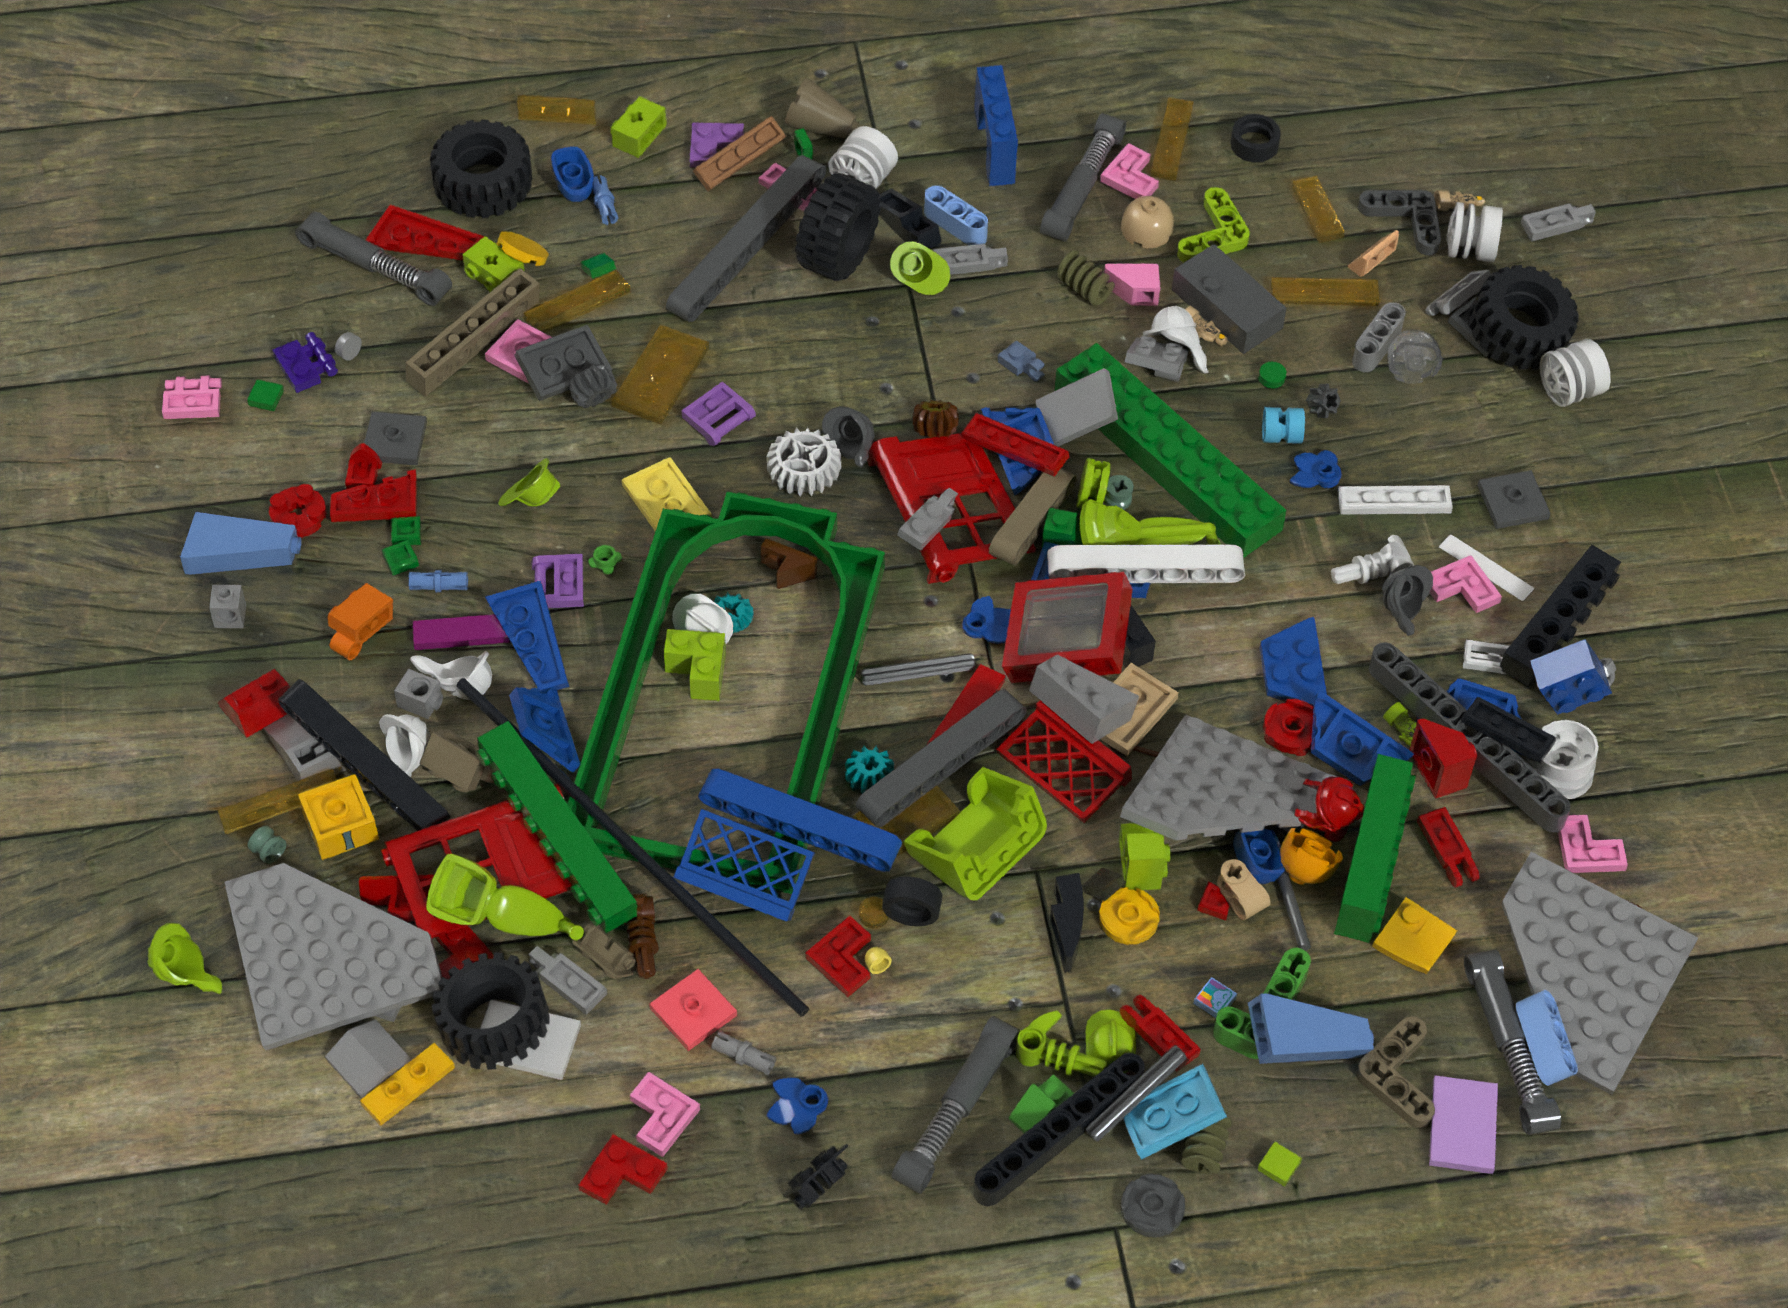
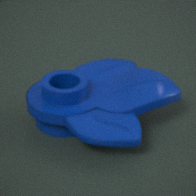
M1322 450L1318 455L1305 452L1295 456L1294 463L1300 471L1291 477L1290 483L1303 488H1311L1318 484L1323 488L1335 487L1342 476L1341 468L1337 465V456L1328 450Z
M990 596L982 597L972 604L971 612L963 619L962 629L971 638L983 637L991 643H1006L1011 610L994 608Z
M798 1078L779 1079L773 1082V1088L781 1099L770 1108L767 1118L777 1124H791L795 1135L808 1132L816 1124L817 1115L823 1113L827 1108V1093L821 1087L806 1085ZM810 1099H815L818 1101V1103L810 1105L807 1104V1101Z

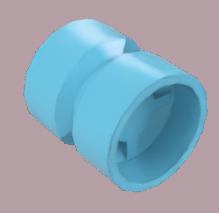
M1264 407L1262 418V440L1264 443H1279L1281 439H1284L1286 443H1303L1305 432L1304 408H1287L1283 412L1280 407Z

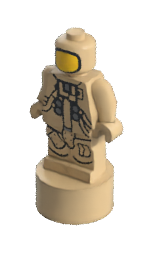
M1436 190L1434 193L1437 211H1448L1449 208H1455L1456 202L1464 203V211L1468 209L1469 204L1483 206L1485 203V199L1482 196L1474 197L1471 194L1460 192L1450 195L1447 190Z
M1188 306L1185 309L1193 318L1194 323H1196L1195 329L1199 338L1202 337L1205 341L1209 342L1215 340L1220 346L1227 343V337L1220 334L1221 331L1214 325L1213 321L1207 322L1200 318L1199 311L1192 306Z

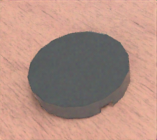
M1157 1174L1142 1175L1139 1179L1131 1181L1126 1186L1121 1199V1213L1125 1223L1134 1232L1145 1237L1165 1236L1178 1228L1184 1217V1195L1177 1188L1178 1185L1167 1177Z

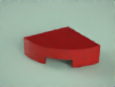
M1208 881L1197 911L1226 921L1229 910L1228 902L1220 892L1221 889Z

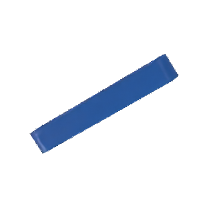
M712 769L698 795L700 801L711 808L880 871H890L902 845L900 838L888 831L721 769Z

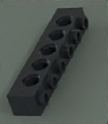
M1591 545L1505 651L1499 666L1502 668L1501 671L1528 687L1535 679L1530 661L1563 648L1561 645L1564 641L1569 643L1577 632L1576 626L1579 623L1585 624L1592 612L1590 610L1593 605L1598 607L1606 595V592H1604L1606 588L1612 589L1620 578V574L1617 571L1621 561Z

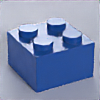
M1586 639L1530 661L1539 690L1557 715L1571 712L1576 707L1589 702H1597L1603 699L1604 696L1612 694L1603 664Z

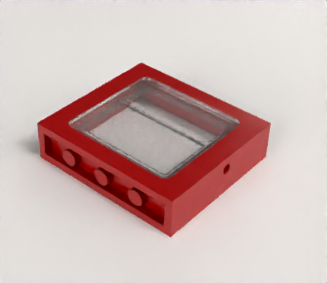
M1125 572L1016 582L1002 661V668L1010 682H1031L1037 666L1055 655H1059L1097 675L1121 674L1133 591Z

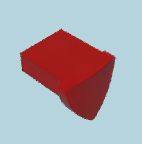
M364 443L356 446L350 454L345 480L346 489L363 484L368 487L376 485L378 470L382 468V461L377 453Z

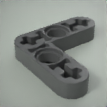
M1368 190L1360 195L1358 210L1361 214L1370 217L1411 216L1417 251L1423 255L1437 253L1441 242V235L1433 194L1426 190ZM1398 200L1403 205L1394 206L1390 203V201ZM1425 219L1432 224L1425 226L1420 224L1419 220ZM1427 235H1429V243L1425 240Z

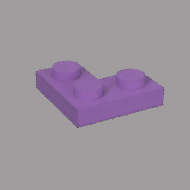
M692 123L690 168H696L715 155L717 149L725 148L744 135V124Z

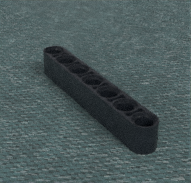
M298 679L277 700L280 707L353 774H356L365 785L416 831L451 819L450 814L441 804L306 682Z
M1126 1053L1120 1056L979 1169L974 1179L973 1192L976 1201L983 1206H993L999 1203L1084 1134L1086 1126L1144 1073L1145 1065L1142 1058L1133 1053ZM1131 1070L1136 1074L1129 1076L1123 1073V1071ZM1106 1088L1113 1091V1093L1103 1094L1100 1090ZM1079 1107H1085L1089 1109L1090 1112L1081 1113L1076 1109ZM1062 1126L1067 1130L1064 1132H1057L1053 1129V1127ZM1039 1145L1043 1150L1033 1151L1029 1147ZM1015 1164L1019 1166V1169L1012 1171L1008 1170L1005 1166ZM985 1183H991L996 1188L992 1190H986L982 1188L981 1185Z

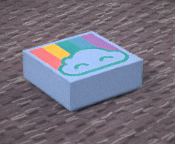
M1211 977L1194 998L1193 1004L1216 1018L1220 1009L1232 1005L1237 997V993Z

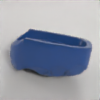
M574 146L555 150L552 153L551 161L558 189L571 202L586 200L591 194L594 180L593 169L587 156L580 148Z
M1238 829L1233 837V847L1237 859L1246 865L1259 884L1274 882L1283 874L1285 867L1281 863V845L1273 829L1241 833Z

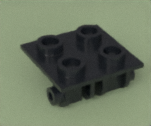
M845 1144L837 1149L833 1145L827 1151H822L810 1162L813 1168L810 1166L806 1170L800 1171L788 1181L787 1184L790 1188L783 1194L784 1197L793 1194L796 1197L793 1202L800 1210L804 1207L809 1208L820 1197L819 1195L822 1196L825 1193L823 1187L830 1189L833 1184L846 1174L847 1164L841 1158L838 1160L835 1158L849 1146Z

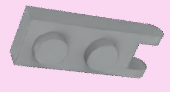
M1484 270L1469 273L1426 307L1427 315L1433 316L1438 312H1441L1443 315L1450 314L1453 310L1468 303L1467 299L1478 294L1483 283L1491 275L1490 271Z

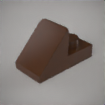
M765 538L761 545V563L771 569H778L776 574L778 589L815 579L817 575V557Z

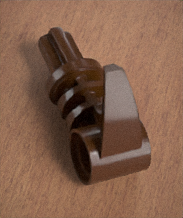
M647 893L631 894L637 902V916L624 923L628 933V950L635 957L638 976L650 979V977L656 974L654 954L659 950L658 942L655 940L653 897L648 896Z

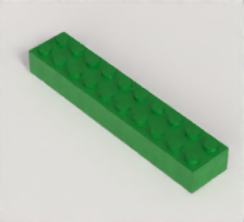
M1095 343L1056 369L1055 391L1103 368L1110 372L1118 420L1098 428V430L1199 521L1214 524L1217 537L1226 545L1241 547L1243 558L1283 530L1287 510L1098 343Z

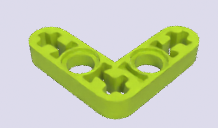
M1213 187L1205 192L1203 205L1217 229L1182 239L1179 242L1177 251L1178 259L1181 262L1185 263L1210 247L1207 244L1208 241L1219 242L1220 246L1218 248L1225 254L1242 250L1248 245L1249 229L1224 189ZM1227 215L1232 217L1233 220L1226 222L1221 220L1220 217Z

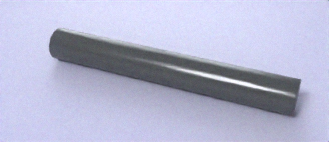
M1285 870L1277 881L1298 947L1307 951L1311 948L1310 941L1288 872Z

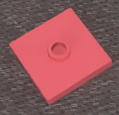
M699 969L649 1004L650 1010L688 1051L737 1016V1010Z

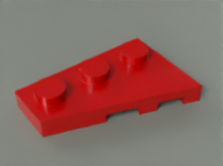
M416 469L407 471V476L393 479L392 476L383 478L382 483L368 487L363 484L332 493L330 505L331 522L416 517L417 471Z

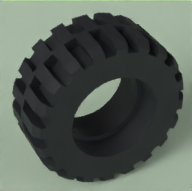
M481 119V122L471 120L466 121L464 125L457 124L452 127V131L447 130L441 135V139L435 142L430 154L435 194L443 205L448 209L452 208V211L459 215L464 213L469 218L481 216L482 219L489 218L490 215L495 214L496 217L503 215L504 211H511L516 208L517 202L521 203L527 197L526 194L532 186L530 150L525 143V139L521 134L516 133L515 129L510 126L504 127V124L498 121L490 123L489 120ZM479 164L498 166L497 169L483 174H473L464 171L469 167Z
M841 173L833 174L825 178L824 183H820L815 194L811 196L808 207L805 208L803 219L799 224V233L796 236V258L803 268L833 281L847 279L850 274L856 271V267L861 264L864 255L867 254L870 248L869 245L871 240L873 241L874 232L879 222L881 198L875 187Z
M1514 265L1511 269L1509 266L1504 267L1488 276L1469 311V326L1473 329L1472 335L1475 341L1480 339V348L1484 352L1488 351L1491 354V358L1495 361L1499 359L1505 362V366L1513 367L1514 365L1518 366V369L1527 370L1529 367L1532 369L1540 368L1541 357L1546 352L1556 351L1561 347L1566 348L1577 329L1579 314L1576 311L1575 299H1571V292L1568 288L1562 286V282L1557 277L1554 279L1545 270L1540 272L1536 270V267L1527 266L1523 268L1522 265ZM1507 308L1518 309L1529 314L1540 327L1520 322Z

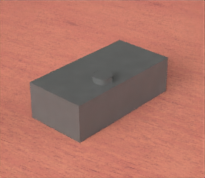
M1215 244L1174 269L1172 291L1189 306L1198 310L1199 315L1207 322L1213 321L1214 325L1221 331L1220 334L1226 336L1227 340L1243 354L1283 329L1287 307Z

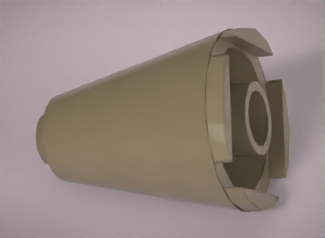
M808 78L804 79L796 92L798 95L795 101H792L785 119V123L789 127L804 128L806 131L841 139H847L853 130L859 126V123L856 122L857 116Z

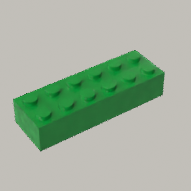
M1381 754L1377 756L1334 931L1336 935L1370 943L1372 933H1379L1386 909L1388 892L1393 879V870L1399 853V845L1405 827L1404 823L1411 801L1410 797L1416 775L1411 774L1413 762Z

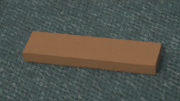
M770 116L701 163L693 172L709 192L780 143L787 136L774 118Z

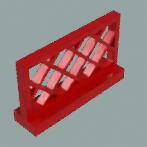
M1041 700L1036 704V710L996 749L1001 757L1083 823L1121 785L1125 787L1132 780V770L1128 763L1099 740L1091 744ZM1038 721L1046 727V735L1029 736V728ZM1047 742V754L1030 755L1029 743ZM1050 742H1065L1068 745V753L1051 754ZM1026 743V755L1013 756L1007 751L1013 744ZM1085 758L1090 762V770L1072 771V759ZM1068 759V772H1052L1051 760ZM1048 761V773L1035 774L1030 768V762ZM1094 776H1107L1113 781L1107 788L1094 789ZM1090 777L1091 789L1073 790V778ZM1069 778V791H1057L1052 787V779ZM1091 796L1092 804L1082 812L1074 805V797Z

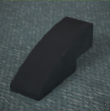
M892 188L879 194L881 198L879 205L881 211L879 215L905 242L914 241L929 249L942 243L939 225L923 216L920 205Z
M1079 873L1055 877L1054 895L1057 904L1051 905L1050 924L1065 973L1071 972L1077 957L1082 933L1084 899Z

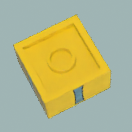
M356 774L298 794L303 815L322 860L379 840L375 819Z

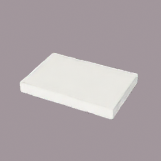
M490 1000L480 1029L495 1027L506 1022L519 1011L520 1006ZM549 1013L550 1023L545 1024L547 1033L545 1038L538 1036L540 1045L534 1051L528 1047L526 1049L528 1057L520 1060L518 1056L511 1058L513 1065L507 1067L562 1080L581 1027L580 1020ZM503 1061L496 1063V1065L504 1066Z

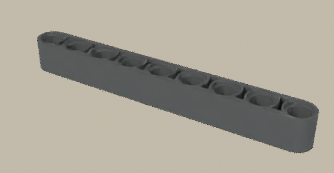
M800 155L671 293L666 303L667 311L688 322H693L800 207L803 202L802 199L806 200L811 192L820 185L825 177L826 167L804 155Z
M1387 642L1379 643L1373 648L1369 672L1379 683L1420 719L1432 721L1470 736L1465 737L1468 742L1475 746L1477 751L1474 767L1544 830L1553 833L1559 832L1565 827L1571 805L1562 793L1510 747L1462 723L1463 715L1467 709L1398 648Z

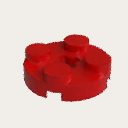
M309 484L287 488L272 495L270 498L269 516L271 522L295 525L297 536L300 538L318 531L324 517L326 519L325 501L321 494L313 490V487ZM295 509H302V514L300 515L291 512Z
M1286 699V703L1273 704L1267 710L1264 718L1265 742L1284 753L1295 754L1296 756L1306 755L1311 749L1313 706L1299 699ZM1292 722L1296 723L1299 730H1290L1286 725H1291Z

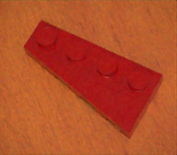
M389 205L366 238V241L388 251L463 260V254L484 236Z

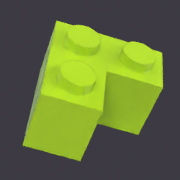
M667 629L664 648L665 673L690 674L691 699L720 701L726 657L725 633Z
M1135 823L1121 824L1119 847L1124 887H1129L1128 890H1136V888L1141 890L1161 889L1162 879L1167 878L1168 875L1167 862H1170L1169 844H1164V835Z

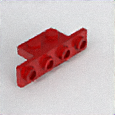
M418 875L420 882L434 877V875ZM361 876L359 878L360 900L370 905H389V914L407 923L415 921L398 876ZM430 887L423 889L427 899Z

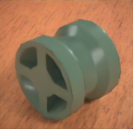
M1114 475L1109 478L1104 499L1107 506L1116 505L1124 510L1131 505L1134 486L1130 478L1124 475Z
M263 826L253 833L247 846L251 852L260 854V859L264 863L271 864L284 853L287 843L282 837L275 836L272 828Z

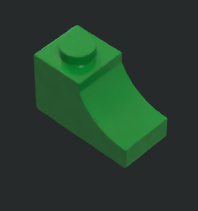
M1049 508L1043 531L1042 548L1044 542L1057 545H1083L1080 533V520L1077 518V513Z

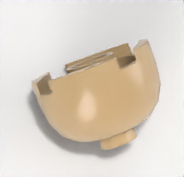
M1141 196L1134 199L1125 208L1121 222L1122 234L1131 244H1134V242L1142 244L1141 248L1147 249L1157 248L1166 244L1174 228L1172 210L1165 201L1153 196Z

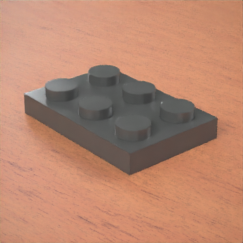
M588 325L516 350L514 354L539 401L570 390V381L575 378V375L583 372V369H589L592 365L596 367L603 364L605 367H608L610 372L612 371L609 362Z

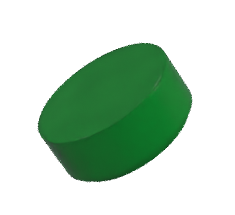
M1266 362L1260 367L1258 378L1260 383L1267 388H1279L1285 383L1287 372L1285 367L1278 362Z

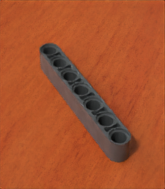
M1006 689L998 691L866 790L856 802V808L876 827L884 826L1017 725L1025 716L1026 708Z

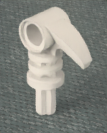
M1391 535L1387 538L1389 543L1380 552H1376L1373 555L1368 554L1364 557L1361 555L1353 557L1352 564L1333 568L1331 570V578L1333 583L1336 584L1355 579L1360 584H1364L1369 579H1377L1379 576L1385 577L1388 572L1393 574L1401 569L1414 566L1401 538L1397 535Z

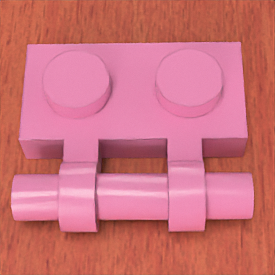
M208 375L201 376V379H186L184 376L176 377V380H165L166 391L163 393L162 406L164 419L220 416L221 394L219 389H222L221 378H211Z

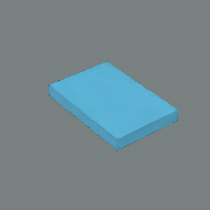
M1201 1064L1157 1086L1123 1120L1137 1154L1142 1160L1226 1118L1227 1115L1206 1068Z

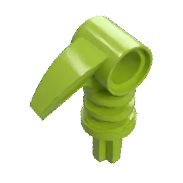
M1057 1010L1041 1015L1031 1022L1027 1028L1020 1031L1017 1039L1016 1057L1025 1066H1036L1043 1060L1046 1067H1049L1051 1063L1055 1064V1070H1059L1061 1066L1065 1067L1066 1075L1072 1076L1075 1070L1093 1077L1106 1068L1107 1062L1105 1060L1079 1053L1081 1046L1075 1044L1070 1050L1066 1048L1067 1043L1063 1042L1060 1046H1057L1055 1039H1049L1046 1036V1033L1062 1018V1015ZM1032 1044L1035 1045L1037 1048L1028 1049L1025 1047V1045Z

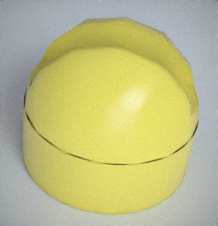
M872 947L865 954V964L872 974L882 973L891 965L892 960L883 948Z

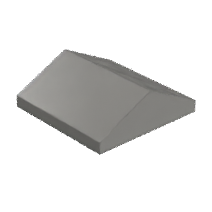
M376 1019L348 1030L325 1055V1059L361 1099L412 1060Z

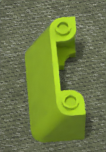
M982 767L967 784V795L970 804L934 838L929 831L917 829L903 841L907 852L912 858L959 895L972 901L981 898L1042 839L1047 829L1046 818L1033 786Z

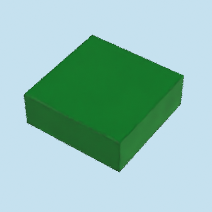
M804 128L795 130L794 147L797 155H804L813 160V145Z
M605 253L580 262L582 270L593 279L616 269L614 260Z
M257 379L247 399L248 406L275 411L284 392L283 385Z
M420 516L392 518V545L409 540L411 545H421Z
M409 540L382 549L383 557L393 576L419 567L418 558Z

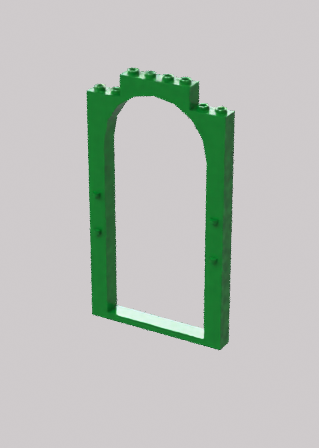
M726 492L718 519L708 515L685 513L679 509L669 510L663 508L574 783L602 810L604 809L672 591L687 564L712 545L740 536H777L808 548L830 568L840 591L839 612L787 791L788 795L819 806L885 569V552L872 547L863 548L846 542H834L837 532V513L827 509L804 507L797 503L789 504L778 502L771 498L763 499L748 496L740 492ZM571 796L569 797L568 806L603 855L639 862L606 830L597 829L599 823ZM778 832L775 834V837L805 849L808 847V844ZM630 836L662 867L676 870L680 866L687 847ZM772 844L768 859L778 855L774 844ZM779 846L782 853L789 850L787 848ZM698 849L693 850L689 863L700 867L711 862L707 852ZM793 852L784 856L791 873L802 868L805 855ZM712 853L715 860L725 856L722 854ZM732 857L717 863L721 874L729 878L739 873ZM738 858L743 871L759 864L755 861ZM780 858L764 865L771 882L787 875ZM713 865L705 868L707 870L715 872ZM761 868L745 874L751 886L761 887L767 884ZM799 874L793 876L795 883L797 882ZM741 876L733 879L743 883ZM789 878L773 885L775 891L793 893V887Z

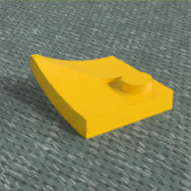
M1405 897L1374 941L1372 947L1409 968L1427 974L1452 941L1457 930Z

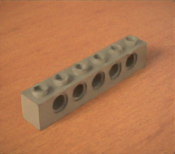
M519 268L405 362L406 382L425 397L507 330L517 319H520L539 303L540 283Z

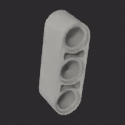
M1395 302L1386 303L1357 340L1352 360L1355 369L1361 372L1373 371L1399 337L1406 314L1402 305Z

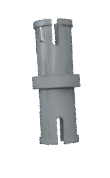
M722 1031L717 1033L712 1043V1050L735 1059L736 1064L741 1066L743 1064L748 1065L765 1075L770 1074L776 1062L775 1056L758 1050L752 1046L751 1042L746 1040L742 1042Z

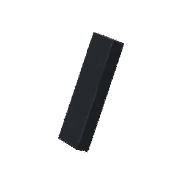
M1480 697L1475 699L1462 718V723L1540 764L1556 741L1555 736Z

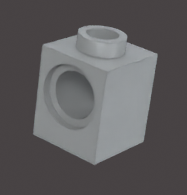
M212 585L209 610L214 628H244L246 601L241 585Z
M411 669L407 670L394 690L397 707L429 719L434 710L440 708L443 701L440 681Z

